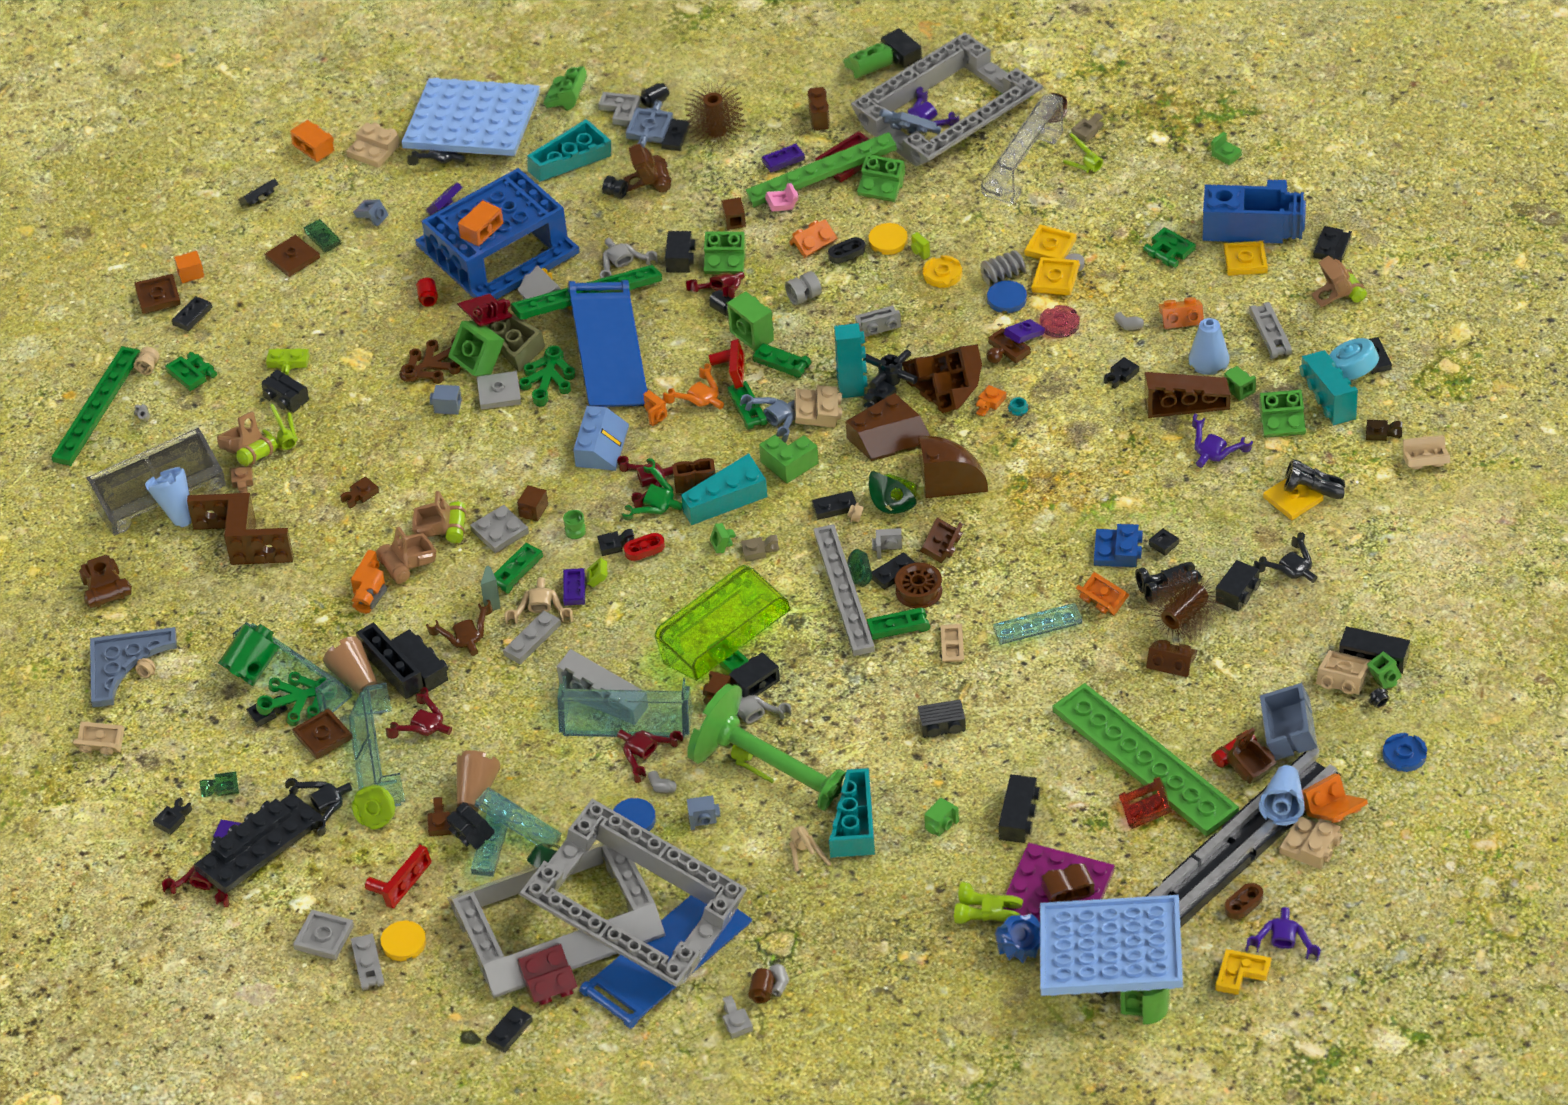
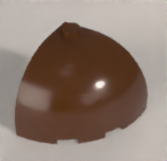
M918 436V451L925 498L988 492L984 470L970 451L946 438Z

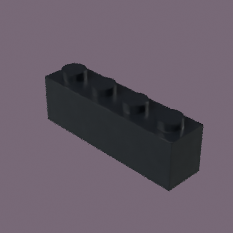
M374 622L356 632V637L362 642L368 660L405 699L420 692V689L423 688L421 672Z

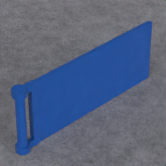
M621 280V282L575 283V281H568V293L570 294L588 405L596 407L644 406L643 394L647 392V386L630 298L629 281ZM598 290H621V291H622V292H616V293H576V291H598Z
M690 895L661 920L665 936L646 944L667 955L669 962L673 956L674 949L680 941L685 942L702 919L704 908L707 904ZM736 909L732 919L693 972L752 922V919L739 909ZM620 955L591 980L585 981L580 986L579 992L584 996L591 997L621 1019L626 1027L632 1029L638 1020L676 987ZM599 986L634 1013L628 1014L594 988Z

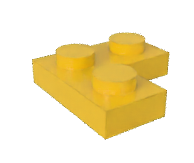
M1226 949L1216 983V991L1239 995L1243 977L1267 981L1272 958Z

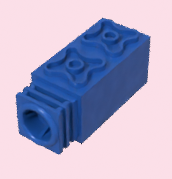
M1205 184L1203 241H1264V243H1283V239H1302V232L1305 231L1306 216L1304 192H1285V187Z

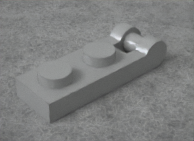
M373 933L351 938L362 990H367L369 986L378 985V987L384 986Z

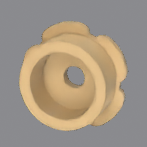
M856 503L855 506L851 505L847 517L851 518L850 522L855 521L859 523L864 507L858 505L859 503Z
M142 658L137 661L135 670L141 677L149 678L155 674L156 667L151 659Z

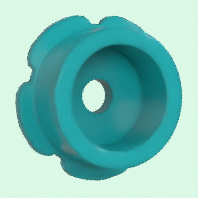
M1016 397L1010 401L1008 410L1015 416H1022L1028 412V404L1024 398Z

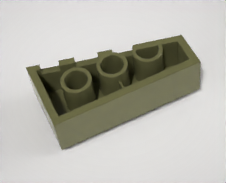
M514 315L513 317L485 325L504 339L500 353L518 372L545 347L541 330Z

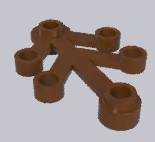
M431 339L426 342L427 349L423 362L416 365L422 359L420 349L410 350L409 362L401 367L399 375L400 379L405 382H413L421 378L432 379L433 383L440 384L444 381L443 372L440 370H449L450 374L456 375L461 372V367L455 361L441 362L448 358L451 347L433 356L438 351L439 346L437 340ZM426 369H440L434 372L424 371Z

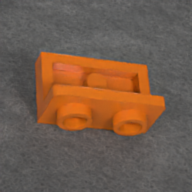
M826 219L820 222L815 220L808 225L807 229L802 230L801 228L795 231L789 243L791 246L795 244L802 256L806 258L832 244L838 237Z
M1195 297L1185 298L1181 302L1166 300L1164 304H1159V312L1163 317V327L1165 329L1199 325L1204 320L1203 304L1199 299L1196 300Z
M1093 572L1083 587L1080 585L1076 587L1080 593L1079 597L1088 604L1093 602L1103 614L1109 612L1113 616H1115L1129 596L1126 591L1096 572Z

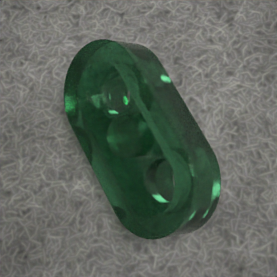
M855 549L850 553L847 565L853 583L857 586L865 587L872 579L868 555L862 550Z

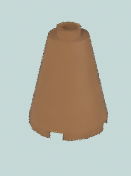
M350 636L340 640L341 645L338 647H330L323 658L325 666L360 696L372 695L376 691L378 683L362 642L356 636Z
M466 750L462 752L461 756L458 754L456 760L457 807L466 802L478 812L501 765L494 756H492L491 760L486 757L484 752Z

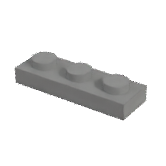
M544 610L503 649L504 656L521 665L561 626V620Z

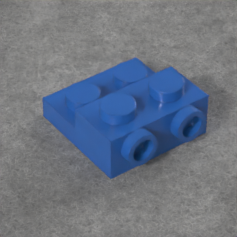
M1117 524V530L1096 529L1094 566L1137 567V559H1141L1142 546H1138V543H1142L1143 530H1139V525Z

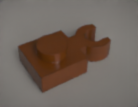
M365 476L349 487L350 492H344L340 498L342 503L347 501L348 508L350 509L357 504V501L360 500L364 503L378 494L379 488Z

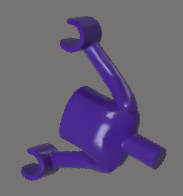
M922 87L917 88V101L913 107L908 109L907 113L932 120L937 116V110L927 101L928 92L925 91L923 93ZM950 112L948 119L933 122H936V126L948 124L953 126L960 121V116L955 117V113Z
M1193 415L1192 426L1196 429L1194 449L1201 455L1196 462L1199 468H1202L1208 460L1219 462L1238 449L1245 453L1251 451L1253 441L1246 444L1244 443L1245 437H1242L1239 443L1227 447L1224 439L1214 434H1209L1202 442V428L1205 424V418L1199 421L1197 420L1198 415Z
M1288 907L1281 908L1280 918L1269 920L1256 936H1250L1245 950L1248 951L1249 946H1254L1257 949L1256 953H1258L1261 940L1271 930V944L1274 947L1281 949L1293 948L1297 933L1307 948L1306 960H1308L1310 954H1313L1317 958L1316 961H1318L1321 953L1320 947L1311 943L1303 927L1296 921L1289 920L1290 909Z

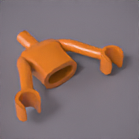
M709 363L704 365V369L699 368V377L707 379L710 387L697 382L690 387L687 394L675 392L674 388L668 389V394L663 393V400L667 404L673 403L675 398L688 400L699 407L708 404L715 406L719 410L724 407V402L717 399L719 389L711 375V365Z

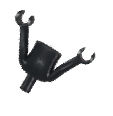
M430 150L429 154H420L418 151H412L411 155L407 156V162L412 166L417 165L419 159H432L443 164L451 160L464 163L466 156L458 154V152Z
M1299 532L1297 538L1293 536L1291 540V545L1300 549L1303 558L1295 552H1290L1281 558L1279 564L1267 561V558L1264 556L1259 558V562L1254 561L1253 567L1259 569V573L1264 572L1266 567L1281 571L1291 579L1303 576L1311 583H1314L1318 576L1310 571L1312 559L1304 544L1305 534L1303 532Z
M288 778L285 782V788L291 787L289 793L295 795L299 789L319 788V790L309 795L316 811L320 814L325 812L321 819H316L313 822V829L319 828L317 830L318 836L325 835L327 820L336 810L342 807V795L352 791L349 782L338 788L331 783L323 781L298 782L295 778Z

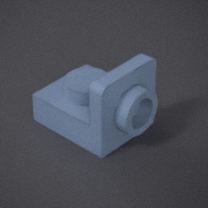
M380 199L364 200L353 211L356 218H370L374 226H379L388 216V212Z

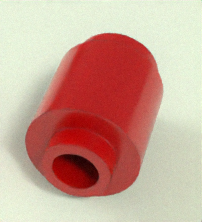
M428 277L418 280L416 289L419 302L425 307L435 305L438 300L435 281Z

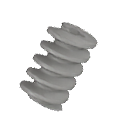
M1016 250L1004 253L1003 256L999 255L996 258H990L988 261H982L980 267L982 277L987 285L990 284V279L994 284L997 283V277L1003 281L1005 279L1004 274L1011 278V271L1016 276L1019 275L1018 269L1022 273L1026 272L1024 260Z

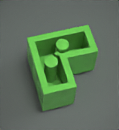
M776 435L759 444L760 462L787 484L819 463L818 447L805 435L789 445Z

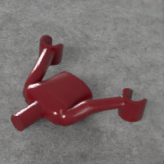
M743 272L736 274L720 273L711 277L708 283L698 284L696 279L687 280L686 290L698 292L700 289L712 288L714 290H723L724 297L735 298V292L739 288L741 280L745 278V274Z
M627 456L618 457L617 464L620 471L636 470L641 487H647L651 484L662 487L652 473H646L643 470V466L649 468L653 465L630 464ZM655 462V468L665 480L666 476L673 475L672 466L662 469ZM647 491L643 494L639 492L632 494L631 499L634 502L635 508L644 506L643 501Z
M426 687L420 689V694H416V701L418 704H426L433 713L420 709L411 719L410 725H398L397 722H391L390 728H386V736L390 739L397 738L399 731L416 732L424 736L432 735L436 731L446 735H450L452 732V727L442 724L443 715L429 698V692Z
M622 729L617 733V737L625 741L623 752L633 769V779L636 783L641 782L639 775L646 777V770L643 766L638 765L633 754L645 760L656 750L657 742L671 743L672 747H677V740L683 741V734L678 730L672 731L670 737L656 736L644 730L638 731L633 735Z
M193 865L177 881L172 878L164 879L162 881L163 892L170 888L171 894H175L177 892L176 888L187 881L193 887L202 890H210L213 884L196 872ZM217 888L218 893L215 895L216 905L223 901L224 907H229L228 894L223 893Z

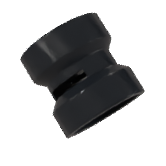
M610 175L605 178L602 185L603 194H613L619 199H623L628 191V181L623 179L617 180L616 177Z

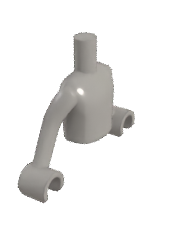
M607 238L604 243L608 249L603 252L604 270L600 272V279L612 276L609 260L617 268L631 263L633 257L646 261L647 265H650V260L658 262L657 253L655 251H648L644 255L634 250L627 243L616 245L611 238Z
M756 695L744 698L742 696L737 717L740 716L747 724H751L759 720L764 715L765 710L779 714V718L784 719V712L792 714L791 705L789 703H781L778 707H775Z

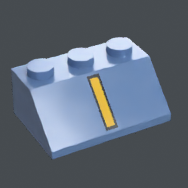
M587 406L573 449L576 467L616 471L618 466L617 459L621 456L629 424L607 407Z

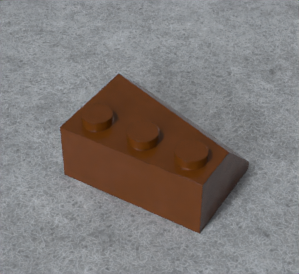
M896 393L845 421L847 439L871 461L893 456L900 450H915L916 446H918V436H930L921 416Z

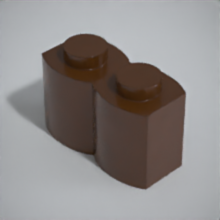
M824 87L809 88L808 106L811 126L814 131L829 129L830 116L827 92Z
M702 458L693 462L681 461L672 465L676 493L683 494L716 474L714 459Z
M1084 863L1071 864L1063 870H1049L1042 875L1041 886L1049 902L1081 900L1094 894V882Z

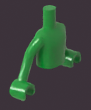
M652 458L646 459V462L653 466L649 468L643 466V470L646 473H652L664 488L651 484L643 501V504L648 505V507L632 508V506L626 505L625 510L631 513L628 515L622 513L621 515L624 520H631L634 514H663L669 507L679 511L683 508L681 502L673 499V488L657 471L655 461Z

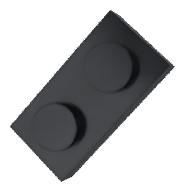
M274 178L239 198L238 201L241 206L247 203L251 206L259 201L258 197L264 194L266 197L275 192L273 188L279 184Z
M848 491L813 499L812 507L817 520L846 514L849 512L851 505L855 506L857 502L853 492Z
M903 552L872 571L871 579L885 590L895 584V576L902 567L916 562Z
M513 1006L486 1036V1043L506 1053L533 1022L532 1016Z

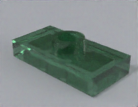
M321 219L304 227V232L325 253L341 245V239Z

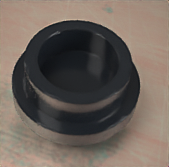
M1378 688L1369 695L1370 699L1368 702L1370 705H1374L1375 708L1383 706L1390 699L1387 689L1381 690Z

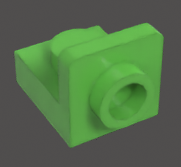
M1225 132L1214 137L1211 142V156L1227 165H1231L1242 156V149L1227 142V133Z

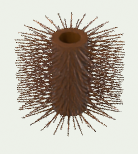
M715 89L714 92L712 90V93L702 90L705 96H695L698 99L691 100L699 104L692 106L696 109V112L695 110L691 111V107L685 109L690 111L689 115L687 114L686 116L692 117L687 122L690 121V123L694 124L693 127H691L692 125L688 126V128H694L689 133H696L697 129L704 137L706 134L708 135L706 139L714 137L715 142L716 137L717 140L718 137H724L723 135L728 137L729 135L726 133L730 132L729 134H732L733 132L731 131L735 128L743 126L738 124L739 121H745L738 119L739 116L742 117L744 115L738 113L743 110V108L738 107L742 103L739 102L734 106L733 103L735 101L731 95H728L730 98L727 97L728 100H725V97L722 95L725 90L721 94L719 92L716 93Z
M1186 574L1184 575L1185 579L1182 578L1181 580L1179 578L1178 584L1173 580V586L1170 588L1165 587L1164 589L1167 591L1165 593L1162 590L1163 597H1156L1158 599L1156 601L1161 603L1156 605V607L1161 609L1158 612L1162 614L1153 616L1162 618V622H1164L1162 624L1171 628L1172 636L1173 631L1176 629L1177 639L1180 635L1179 630L1184 635L1183 638H1186L1185 634L1189 637L1192 636L1189 633L1191 631L1188 630L1190 628L1196 634V631L1202 629L1200 627L1197 628L1196 624L1203 626L1202 623L1199 624L1196 620L1201 619L1206 625L1208 623L1207 620L1211 621L1213 613L1210 614L1207 611L1210 609L1216 610L1210 604H1214L1215 600H1208L1210 596L1208 593H1212V591L1207 592V589L1201 585L1202 583L1198 584V578L1195 583L1194 577L1192 579L1193 574L1190 578V585L1188 584L1189 579L1186 578Z

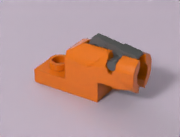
M372 550L366 552L351 578L354 593L352 599L354 603L352 606L357 611L365 614L370 613L387 592L383 571L379 570L376 551Z

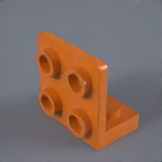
M1334 773L1302 790L1307 816L1317 818L1318 820H1328L1332 823L1343 821L1345 816L1361 811V808L1368 804L1367 799L1345 794L1340 774Z

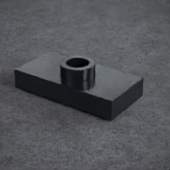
M672 119L661 143L662 149L681 151L689 130L690 121Z
M195 296L172 319V325L189 331L213 308L212 303Z
M1379 337L1369 339L1373 342L1379 355L1377 365L1371 370L1372 374L1392 370V363Z

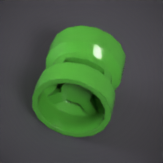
M579 510L566 512L563 516L566 536L570 539L583 537L586 533L583 513Z

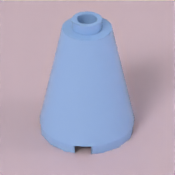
M1206 318L1200 322L1188 356L1189 365H1192L1196 372L1204 375L1217 374L1218 370H1225L1229 364V353L1220 323L1213 318Z
M180 467L171 468L160 472L161 476L156 480L154 476L145 483L146 489L175 526L180 525V527L191 524L192 521L187 504V496L190 494L184 469Z
M1284 765L1278 768L1261 795L1259 810L1266 820L1269 818L1276 825H1290L1296 823L1298 818L1303 815L1305 804L1297 769Z

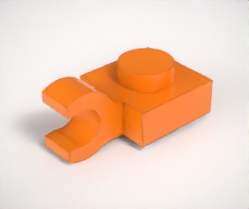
M988 385L978 396L976 406L979 409L976 411V414L985 416L990 408L996 410L1006 399V392Z

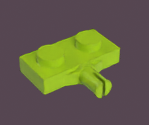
M269 349L266 360L267 368H279L281 372L288 376L290 369L307 368L310 356L309 349Z

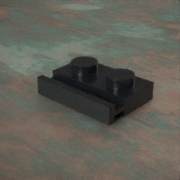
M1324 226L1313 252V258L1322 260L1330 256L1342 263L1352 238V231L1347 233L1343 232V229Z

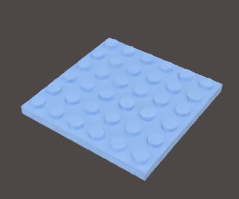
M429 78L402 140V148L515 156L540 94V86L496 83L493 81L479 82L476 80L464 81Z
M1179 895L1040 903L1041 996L1183 988Z

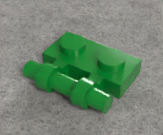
M1164 227L1152 237V244L1154 245L1145 244L1143 251L1147 252L1148 256L1153 259L1158 258L1164 265L1176 268L1179 265V261L1175 258L1184 260L1195 251L1196 244ZM1163 249V250L1167 251L1168 253L1165 254V253L1161 252V250Z
M193 352L187 354L188 359L180 356L165 366L166 372L189 391L205 383V375L211 378L217 376L214 367L210 363H205L203 357Z

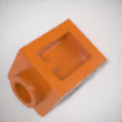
M648 390L643 394L644 408L648 412L649 424L654 426L667 417L666 402Z

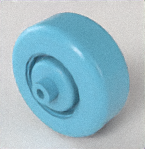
M1366 338L1346 341L1329 354L1335 362L1336 369L1340 368L1343 371V378L1348 377L1349 380L1366 375L1379 361V355L1373 342Z

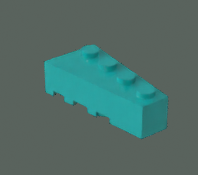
M585 119L527 155V171L539 182L611 157V140Z
M859 323L834 326L836 374L839 393H842V398L865 396L864 388L868 387L867 375H863V373H867L866 360L862 361V358H866L865 346H861V344L865 343L864 331H860Z
M1325 350L1302 356V362L1299 366L1300 374L1306 378L1309 390L1314 392L1317 403L1323 407L1325 417L1330 419L1332 425L1355 420L1357 415L1358 389L1355 386L1350 387L1351 381L1348 377L1343 378V371L1340 368L1336 369L1335 362Z
M749 453L681 495L683 513L691 525L768 497L766 479Z
M869 768L846 770L841 798L838 802L837 814L833 822L832 834H830L829 838L830 858L875 855Z

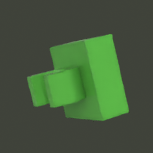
M716 523L710 536L715 552L724 553L726 547L733 546L731 538H735L736 535L734 530H726L723 523Z

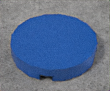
M1015 281L997 282L987 292L988 304L997 312L1007 311V313H1013L1022 309L1026 304L1027 291L1023 285Z
M1408 733L1394 734L1385 741L1382 757L1384 762L1392 769L1403 772L1414 771L1425 763L1427 747L1425 742L1418 736H1408Z
M629 798L618 803L613 811L647 831L653 829L656 823L655 809L651 803L644 799Z

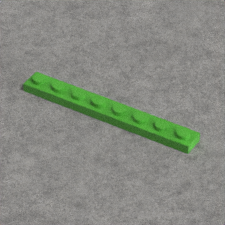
M887 132L745 189L746 194L753 207L767 202L765 199L767 192L784 191L787 183H792L795 190L801 189L863 164L866 154L883 156L897 150V146L891 134Z

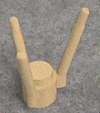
M798 826L790 832L792 841L789 845L792 850L794 870L796 872L799 870L797 848L800 850L808 849L811 854H814V848L828 866H831L827 856L816 844L813 837L809 835L804 826Z

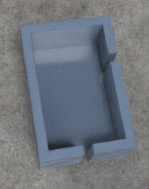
M1302 683L1260 695L1266 743L1274 755L1275 761L1293 756L1295 751L1303 753L1318 748L1311 701Z

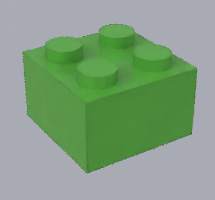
M746 291L727 302L729 328L733 335L755 352L762 343L768 345L774 341L773 314L769 307H765L755 296H751Z
M461 321L448 357L473 376L491 375L504 339L485 325L479 327L474 321Z

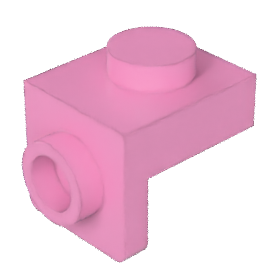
M787 183L784 191L767 192L765 199L771 211L793 210L798 200V193L792 183Z

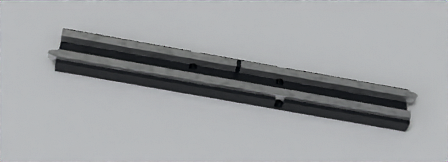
M1318 748L1304 752L1289 765L1297 769L1302 790L1334 773L1340 774L1337 772V768L1331 764L1325 768L1316 762L1319 756ZM1266 787L1226 822L1220 832H1215L1163 879L1159 887L1156 886L1145 896L1179 895L1180 928L1294 825H1276L1273 823V820L1269 818L1266 820L1259 810V800ZM1110 992L1096 994L1104 999Z

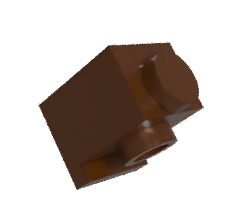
M713 671L709 672V683H705L703 688V695H705L703 701L706 705L724 685H731V676Z

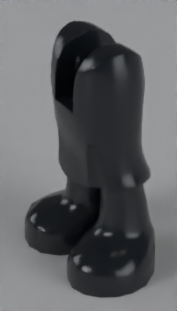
M1291 459L1285 474L1287 479L1284 486L1285 491L1292 492L1298 485H1305L1309 489L1330 498H1344L1345 480L1323 473L1317 468L1313 469L1299 460Z
M1193 562L1181 563L1170 569L1161 570L1160 573L1150 575L1149 571L1145 568H1139L1135 571L1138 588L1141 593H1144L1146 601L1150 603L1152 601L1148 598L1149 596L1155 595L1159 598L1156 593L1158 586L1168 587L1167 580L1169 576L1179 577L1178 574L1186 572V578L1189 579L1190 583L1192 574V579L1194 577L1196 583L1197 578L1198 582L1201 581L1202 575L1198 570L1196 573Z

